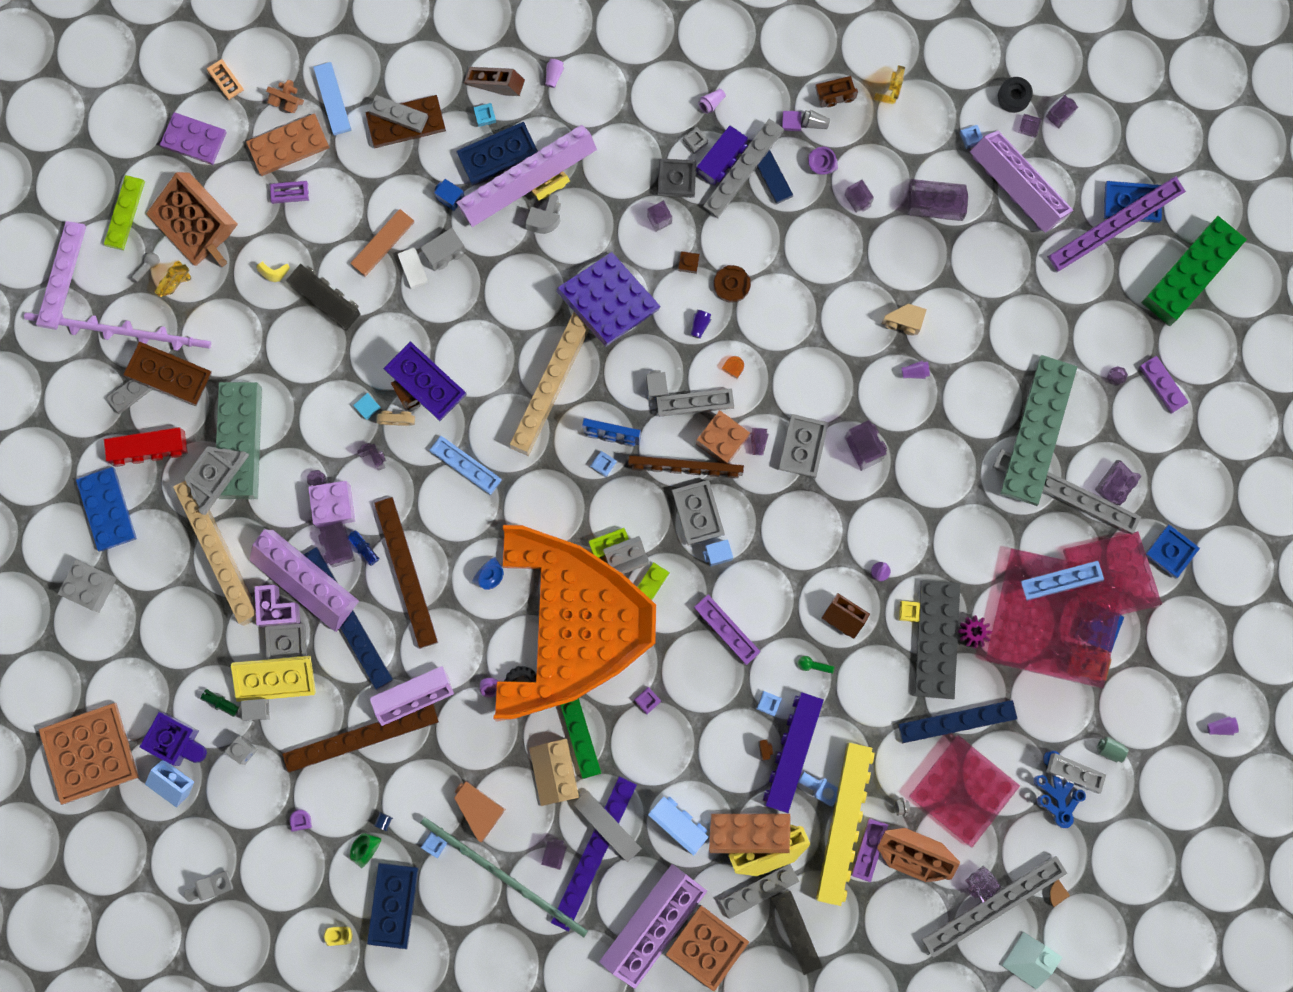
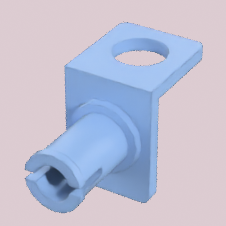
M803 772L798 783L813 790L812 796L829 806H833L836 801L838 787L827 782L825 778L817 780ZM825 788H831L834 791V796L831 799L823 797V790Z

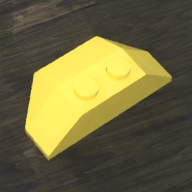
M791 825L790 853H730L729 858L736 874L759 876L795 862L810 846V842L802 826Z

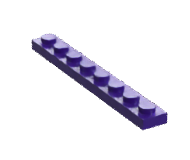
M620 776L604 808L618 824L637 786ZM596 829L593 831L557 908L569 918H573V921L609 846L607 840ZM553 917L552 924L569 932L570 928L568 926L565 927V924Z

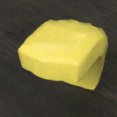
M262 261L257 264L256 269L268 281L280 282L290 267L288 264H285L279 269L273 270Z
M350 927L326 928L323 937L324 942L327 946L350 944L353 937L352 929Z

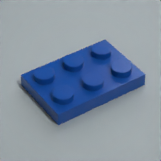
M1106 181L1104 219L1110 218L1161 185ZM1162 207L1140 221L1160 223L1162 221Z
M586 418L583 420V433L589 438L597 439V437L605 438V441L612 443L621 441L624 442V445L630 447L640 444L641 430Z

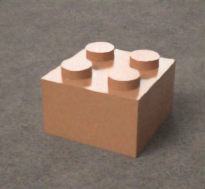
M719 410L696 440V445L720 463L729 464L749 438L750 432Z

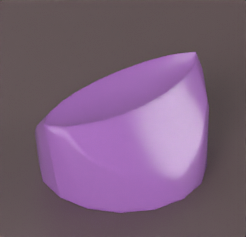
M818 147L808 154V164L815 173L825 175L838 169L836 155L830 148Z

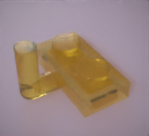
M898 65L896 72H892L889 85L890 96L875 93L874 100L889 104L896 103L903 83L904 66Z
M180 261L174 263V266L167 270L168 273L159 282V286L155 290L158 297L173 294L180 283L191 280V275L188 273L189 268L186 264L182 265Z

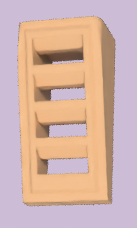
M223 59L207 68V72L228 100L244 91ZM222 68L225 70L217 76L215 75V73L221 70ZM228 74V77L220 82L219 79ZM230 80L233 81V82H232L231 84H229L228 86H226V87L223 86V85H224L225 83H227L228 81H230ZM235 85L237 86V89H235L231 93H228L227 90H229Z

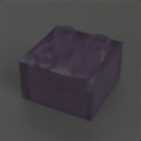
M870 420L849 429L844 437L861 471L881 462L887 455V447L884 441H880L877 435L879 434L878 429L874 423L871 424Z

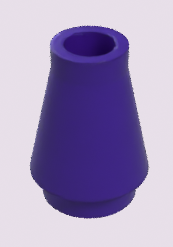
M697 309L693 317L691 336L701 339L712 320L710 319V313Z

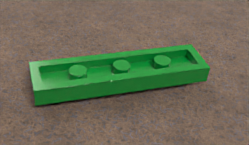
M579 698L562 704L561 709L582 779L602 774Z

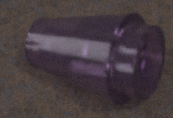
M752 428V433H750L752 455H764L769 436L767 429Z

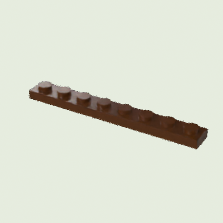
M390 497L374 502L419 649L437 644L439 642L394 498Z
M431 704L383 726L380 722H376L283 753L288 773L437 724L439 719L434 704Z

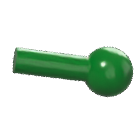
M802 656L798 660V667L802 671L814 669L831 674L834 673L835 666L814 662L809 656Z

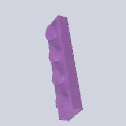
M709 594L694 607L745 665L761 652Z

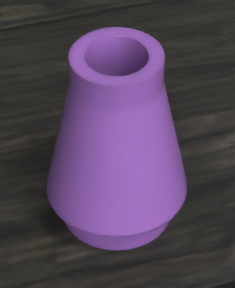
M922 360L907 367H902L903 379H926V377H929L928 361L923 362Z
M1228 716L1218 721L1207 723L1209 735L1234 736V733H1239L1235 717L1231 718Z

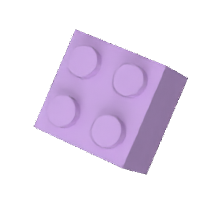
M347 481L308 487L313 525L317 528L355 522L351 485Z

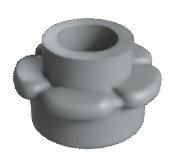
M903 797L895 800L896 814L906 817L907 812H910L909 801Z

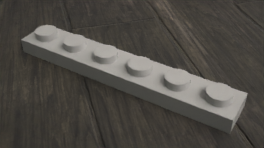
M771 119L767 120L704 204L703 208L717 218L721 216L757 168L758 164L784 132V128Z

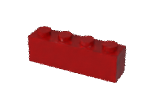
M181 427L104 439L106 462L114 467L124 466L128 462L140 464L147 459L159 461L167 456L179 458L182 457V454L188 453L186 434Z

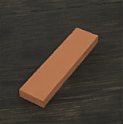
M399 209L350 264L366 277L415 223L414 220Z

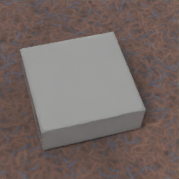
M698 127L683 137V141L693 153H696L709 142Z

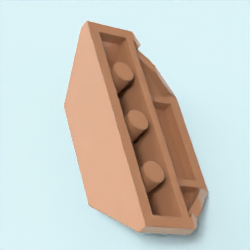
M907 828L885 831L877 846V849L881 852L882 857L890 868L924 882L944 879L951 880L960 865V861L943 843Z

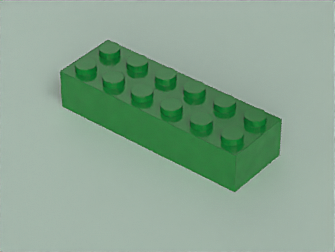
M1217 216L1141 303L1168 326H1171L1247 239L1221 217Z

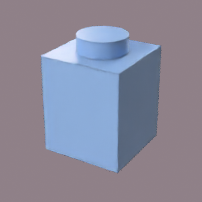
M728 540L706 545V551H703L705 562H709L710 567L733 560Z

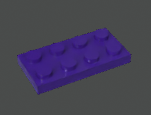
M411 341L383 368L439 422L467 395L458 384Z

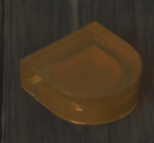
M732 356L727 359L722 370L738 379L743 372L744 362L740 357Z

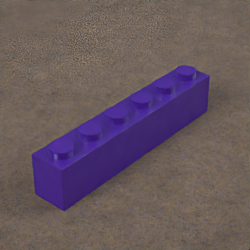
M803 692L799 696L795 695L792 704L795 710L793 715L789 714L786 723L789 729L787 733H783L780 742L783 748L781 752H777L774 763H777L775 771H771L768 781L771 782L769 790H765L762 800L765 801L764 806L789 813L824 699Z

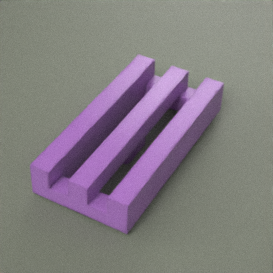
M298 181L270 184L271 203L309 201L308 182ZM304 187V189H299V190H285V191H276V192H275V190H274V189H286V188Z

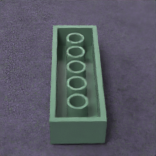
M219 382L216 448L239 452L244 451L249 454L248 458L218 497L219 499H258L262 387L257 382Z

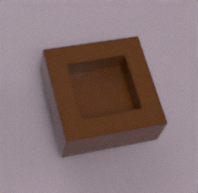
M681 251L678 271L697 274L700 254Z
M767 739L758 741L761 761L771 759L770 755H773L772 744L768 743Z

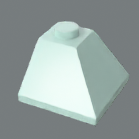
M1023 932L1002 966L1033 988L1038 989L1053 974L1063 957Z

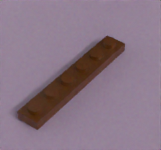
M629 456L628 466L637 471L650 468L653 472L670 470V473L681 474L682 471H686L690 475L708 473V476L719 477L722 474L734 479L742 476L744 471V465Z

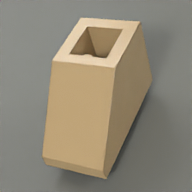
M907 304L885 315L882 324L891 330H903L907 335H918L927 309Z

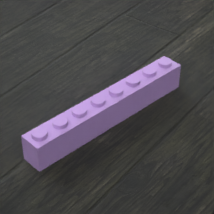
M583 125L574 128L571 132L558 138L555 142L542 148L534 155L526 158L521 163L513 166L505 173L495 177L492 181L456 202L466 221L471 227H474L596 151L597 148L590 132Z

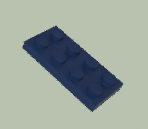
M521 122L461 148L456 152L471 185H474L516 166L526 158L537 153L538 150L525 123Z
M378 863L367 945L408 949L419 867Z

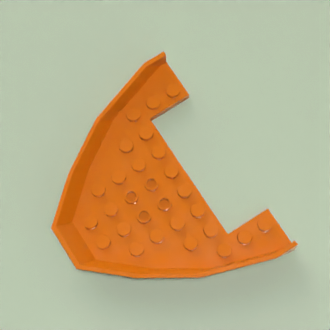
M503 525V568L541 569L536 682L497 681L496 711L493 717L495 722L516 719L574 701L621 673L655 644L656 604L621 572L580 545L523 525Z

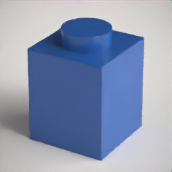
M444 179L442 183L439 182L434 190L436 200L453 211L458 207L456 202L465 197L463 190L447 179Z

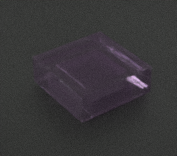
M1024 114L1018 133L1036 138L1042 119Z

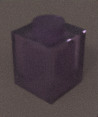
M1064 95L1049 110L1046 118L1060 129L1074 115L1078 106L1073 99Z
M863 180L846 188L844 194L856 213L860 210L864 212L872 206L874 197Z
M664 201L647 209V217L655 232L672 224V215Z
M553 838L552 841H547L541 865L561 870L567 850V845H564L563 840Z

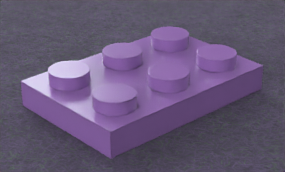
M174 112L160 146L213 165L227 132L225 129Z

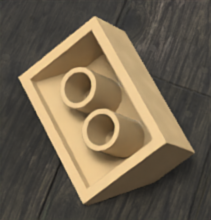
M568 739L530 747L529 750L541 806L580 798Z

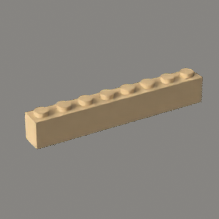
M573 312L510 443L511 449L528 457L590 330L575 312Z
M186 481L173 486L238 624L245 626L255 621L256 605L211 511L209 510L206 515L199 512L198 509L200 508L197 501L193 499L191 488L187 485Z

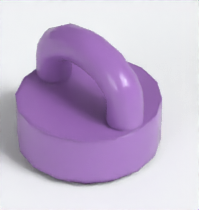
M877 562L871 568V576L876 581H885L890 576V567L885 562Z
M494 678L483 679L480 682V693L485 697L496 696L498 680Z

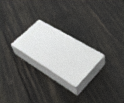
M415 247L398 254L411 289L429 283Z

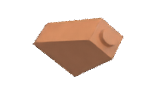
M469 782L460 783L455 790L457 795L454 799L477 840L483 842L506 809Z

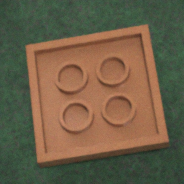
M700 905L665 955L715 992L749 944V941Z

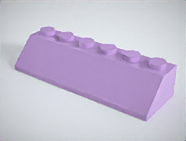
M999 130L984 136L970 151L973 159L985 168L986 173L998 182V186L1002 190L1007 191L1014 203L1021 206L1024 214L1035 221L1039 230L1045 233L1048 232L1073 211Z
M264 529L252 545L250 561L333 631L337 632L359 600L274 530Z
M671 864L599 962L614 976L636 989L707 893V890L675 865Z

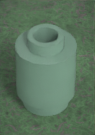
M1109 737L1101 738L1098 742L1097 749L1099 750V755L1116 763H1122L1125 760L1128 748L1124 744Z

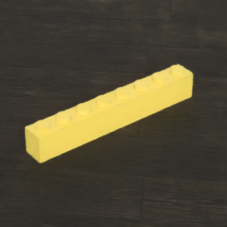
M847 743L816 895L817 901L841 906L842 902L846 901L847 890L844 889L846 882L849 883L851 871L848 869L850 862L853 863L855 851L852 849L854 842L857 843L859 831H856L857 824L861 823L863 811H860L861 803L866 801L867 792L864 791L865 783L869 784L871 772H868L869 764H873L875 755L871 747Z

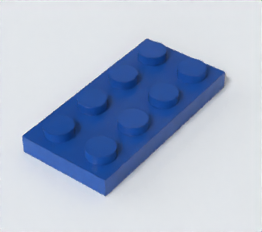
M111 467L76 479L97 550L102 552L136 540L137 537L115 468Z

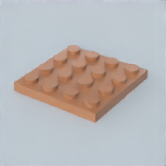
M112 703L39 729L61 805L139 778L117 703Z

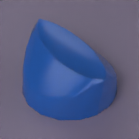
M496 557L487 561L477 571L472 580L473 584L485 590L493 589L500 584L504 572Z

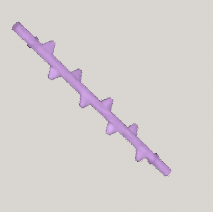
M26 312L24 319L37 322L39 314ZM61 314L59 325L69 327L72 335H76L80 329L102 332L105 340H109L113 334L138 337V340L145 344L150 339L170 342L175 351H178L183 345L211 348V341L168 335L166 328L163 326L155 333L133 329L131 322L127 320L121 327L98 324L96 316H92L85 322L66 319Z

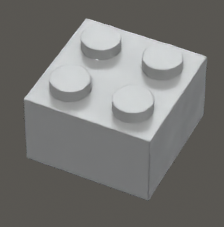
M75 559L58 595L100 613L117 578Z

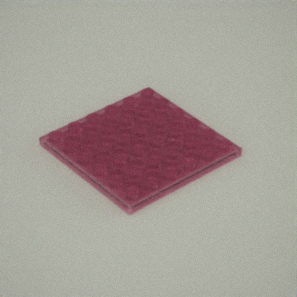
M1011 548L985 661L1104 689L1129 574L1101 568L1104 581L1026 601L1021 581L1083 564Z

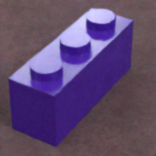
M729 125L698 164L696 174L713 186L717 181L720 183L726 175L725 171L734 166L737 161L736 157L739 154L742 155L748 147V137Z

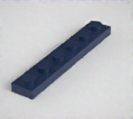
M1010 700L898 724L903 744L1016 720L1017 714L1014 702Z

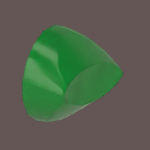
M366 833L358 836L350 849L351 860L362 869L373 857L382 838Z

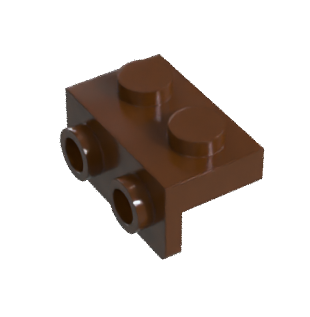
M851 76L815 85L821 107L826 106L829 108L841 102L850 103L858 95V89L854 87Z

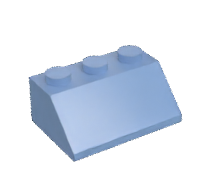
M670 796L667 799L663 797L648 815L694 856L707 840L706 832L708 830L700 823L696 826L691 821L693 817L685 810L680 812L676 808L678 804Z

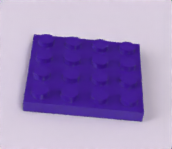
M612 252L559 286L556 290L605 347L657 312L661 307Z

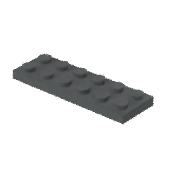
M921 580L915 697L955 699L961 583Z

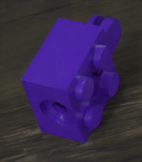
M158 712L139 748L173 766H180L184 758L193 763H199L207 755V749L194 741L199 730L163 712Z

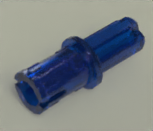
M355 530L349 534L348 538L357 548V553H361L370 566L379 561L380 558L371 549L370 543H366L358 531Z

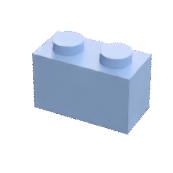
M161 760L151 769L145 785L177 808L189 796L194 781L171 764Z

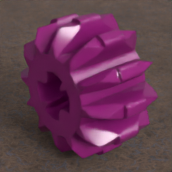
M974 615L972 620L969 617L965 618L966 623H960L963 629L958 630L959 634H964L960 641L966 639L965 646L968 647L972 643L973 649H976L978 645L984 647V641H990V638L986 635L992 634V631L986 630L990 624L984 625L985 618L983 617L978 621L977 615ZM976 628L979 635L973 636L971 630Z

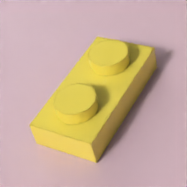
M562 171L531 192L538 200L545 199L552 192L565 187L570 180Z

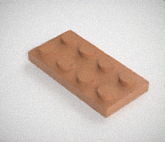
M315 113L246 141L261 176L330 148Z
M711 814L710 853H790L791 815Z

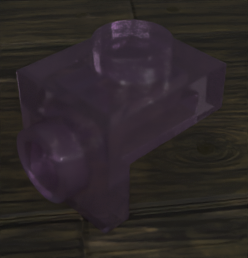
M371 443L364 444L360 447L361 449L357 450L361 458L371 454L378 471L386 468L384 462H386L383 451L379 452L375 443L372 445Z

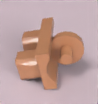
M293 81L280 82L278 87L282 88L283 91L268 86L266 92L270 93L268 97L269 104L279 107L281 99H286L283 109L291 113H295L298 105H303V99L290 94L291 92L296 94L298 90L293 87Z

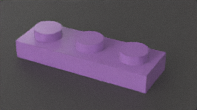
M1157 356L1139 367L1171 414L1189 403Z
M868 818L851 876L871 882L880 854L877 846L884 832L887 831L888 824Z

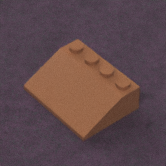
M176 172L146 213L194 266H197L210 254L207 249L209 245L212 244L217 248L230 236L238 225L189 172Z

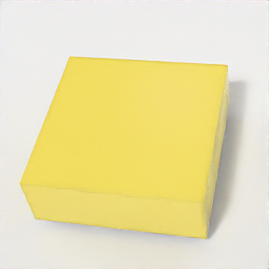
M900 601L899 621L919 622L920 603Z

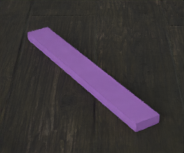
M1177 176L1047 257L1056 272H1059L1186 191Z

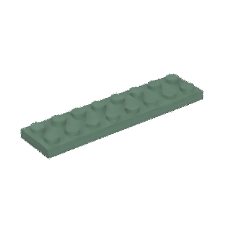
M1044 355L1039 357L1000 492L1001 495L1034 506L1039 505L1078 366Z

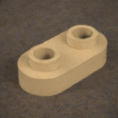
M381 411V414L377 415V423L381 425L412 426L415 425V416L407 411H402L400 414H393L391 411Z

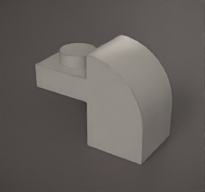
M550 195L546 211L531 207L526 221L527 230L546 234L558 227L560 224V215L558 213L561 203H559L557 195Z

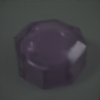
M1116 366L1109 370L1107 378L1110 384L1119 386L1126 382L1128 374L1125 368Z
M320 470L311 471L307 476V483L310 486L326 484V475Z

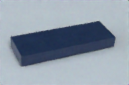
M769 150L757 168L777 205L792 198L793 193L773 154Z

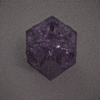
M984 865L965 880L969 886L967 890L974 899L978 897L983 903L992 898L1002 888L996 877Z

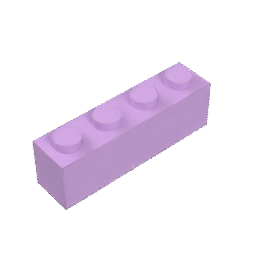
M443 666L379 693L371 697L370 700L375 716L383 726L454 694L448 675Z

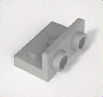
M640 536L603 549L608 564L622 574L650 564Z

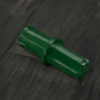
M208 689L204 691L206 694L203 693L200 700L214 706L215 710H221L232 717L237 715L239 706L226 700L225 696L220 697Z

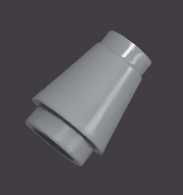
M811 109L810 111L805 110L801 124L805 125V128L828 129L830 118Z

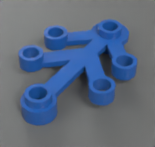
M1057 751L1045 753L1043 760L1046 766L1049 764L1051 754L1056 753L1060 755ZM1052 775L1053 787L1048 783L1046 776H1035V786L1041 787L1057 800L1058 808L1051 803V798L1048 795H1040L1037 798L1038 805L1046 808L1054 815V821L1060 828H1069L1074 821L1072 813L1078 803L1086 799V793L1083 790L1073 791L1072 799L1066 806L1065 799L1074 786L1073 783L1066 781L1062 785V779ZM1078 792L1081 795L1080 799L1077 797ZM1043 798L1046 800L1045 805L1042 802Z

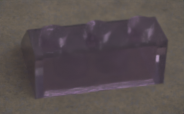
M917 179L910 180L907 215L957 221L964 220L968 206L966 185Z

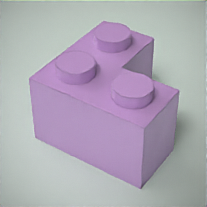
M276 585L255 586L257 626L263 628L266 626L300 624L299 605L295 602L280 604L279 587Z

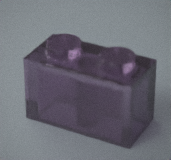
M343 522L319 528L321 534L318 537L321 546L324 545L326 550L323 553L326 564L329 563L334 568L355 561L346 526Z

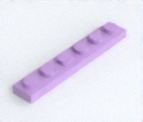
M69 221L65 223L36 325L38 327L54 330L58 328L85 234L86 226L84 224Z

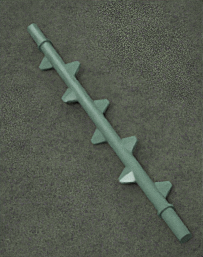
M426 817L423 818L420 824L436 834V837L439 836L455 847L461 854L475 861L522 894L524 898H528L565 924V927L568 926L583 938L586 936L588 930L573 921V918H569L520 884L515 878L510 877L457 840L455 836L444 831L442 827L440 828Z

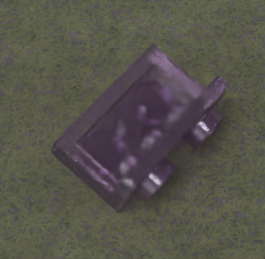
M1116 460L1095 488V491L1104 499L1120 506L1126 501L1127 496L1137 486L1142 476L1139 473L1132 472L1121 460Z

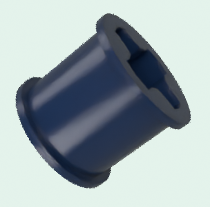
M379 812L378 818L373 825L388 831L387 829L393 817Z

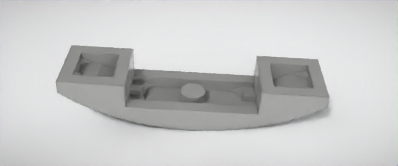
M588 790L573 804L627 862L642 849Z

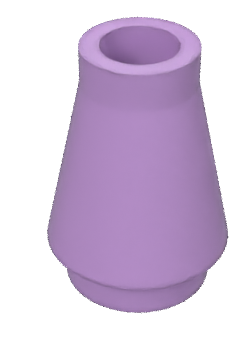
M550 59L547 63L546 86L556 87L564 70V63L562 61Z
M719 88L701 97L698 102L700 109L706 114L712 113L726 97L725 92Z

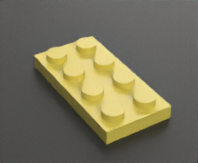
M311 656L234 662L231 664L236 702L310 696L316 693Z

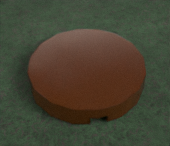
M728 265L716 273L714 290L721 300L729 303L739 302L749 293L751 280L742 267Z

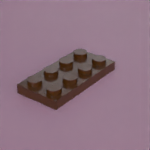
M437 95L400 103L428 114V119L422 133L371 115L369 111L365 112L374 148L446 131Z
M139 341L123 376L188 404L197 406L212 371Z

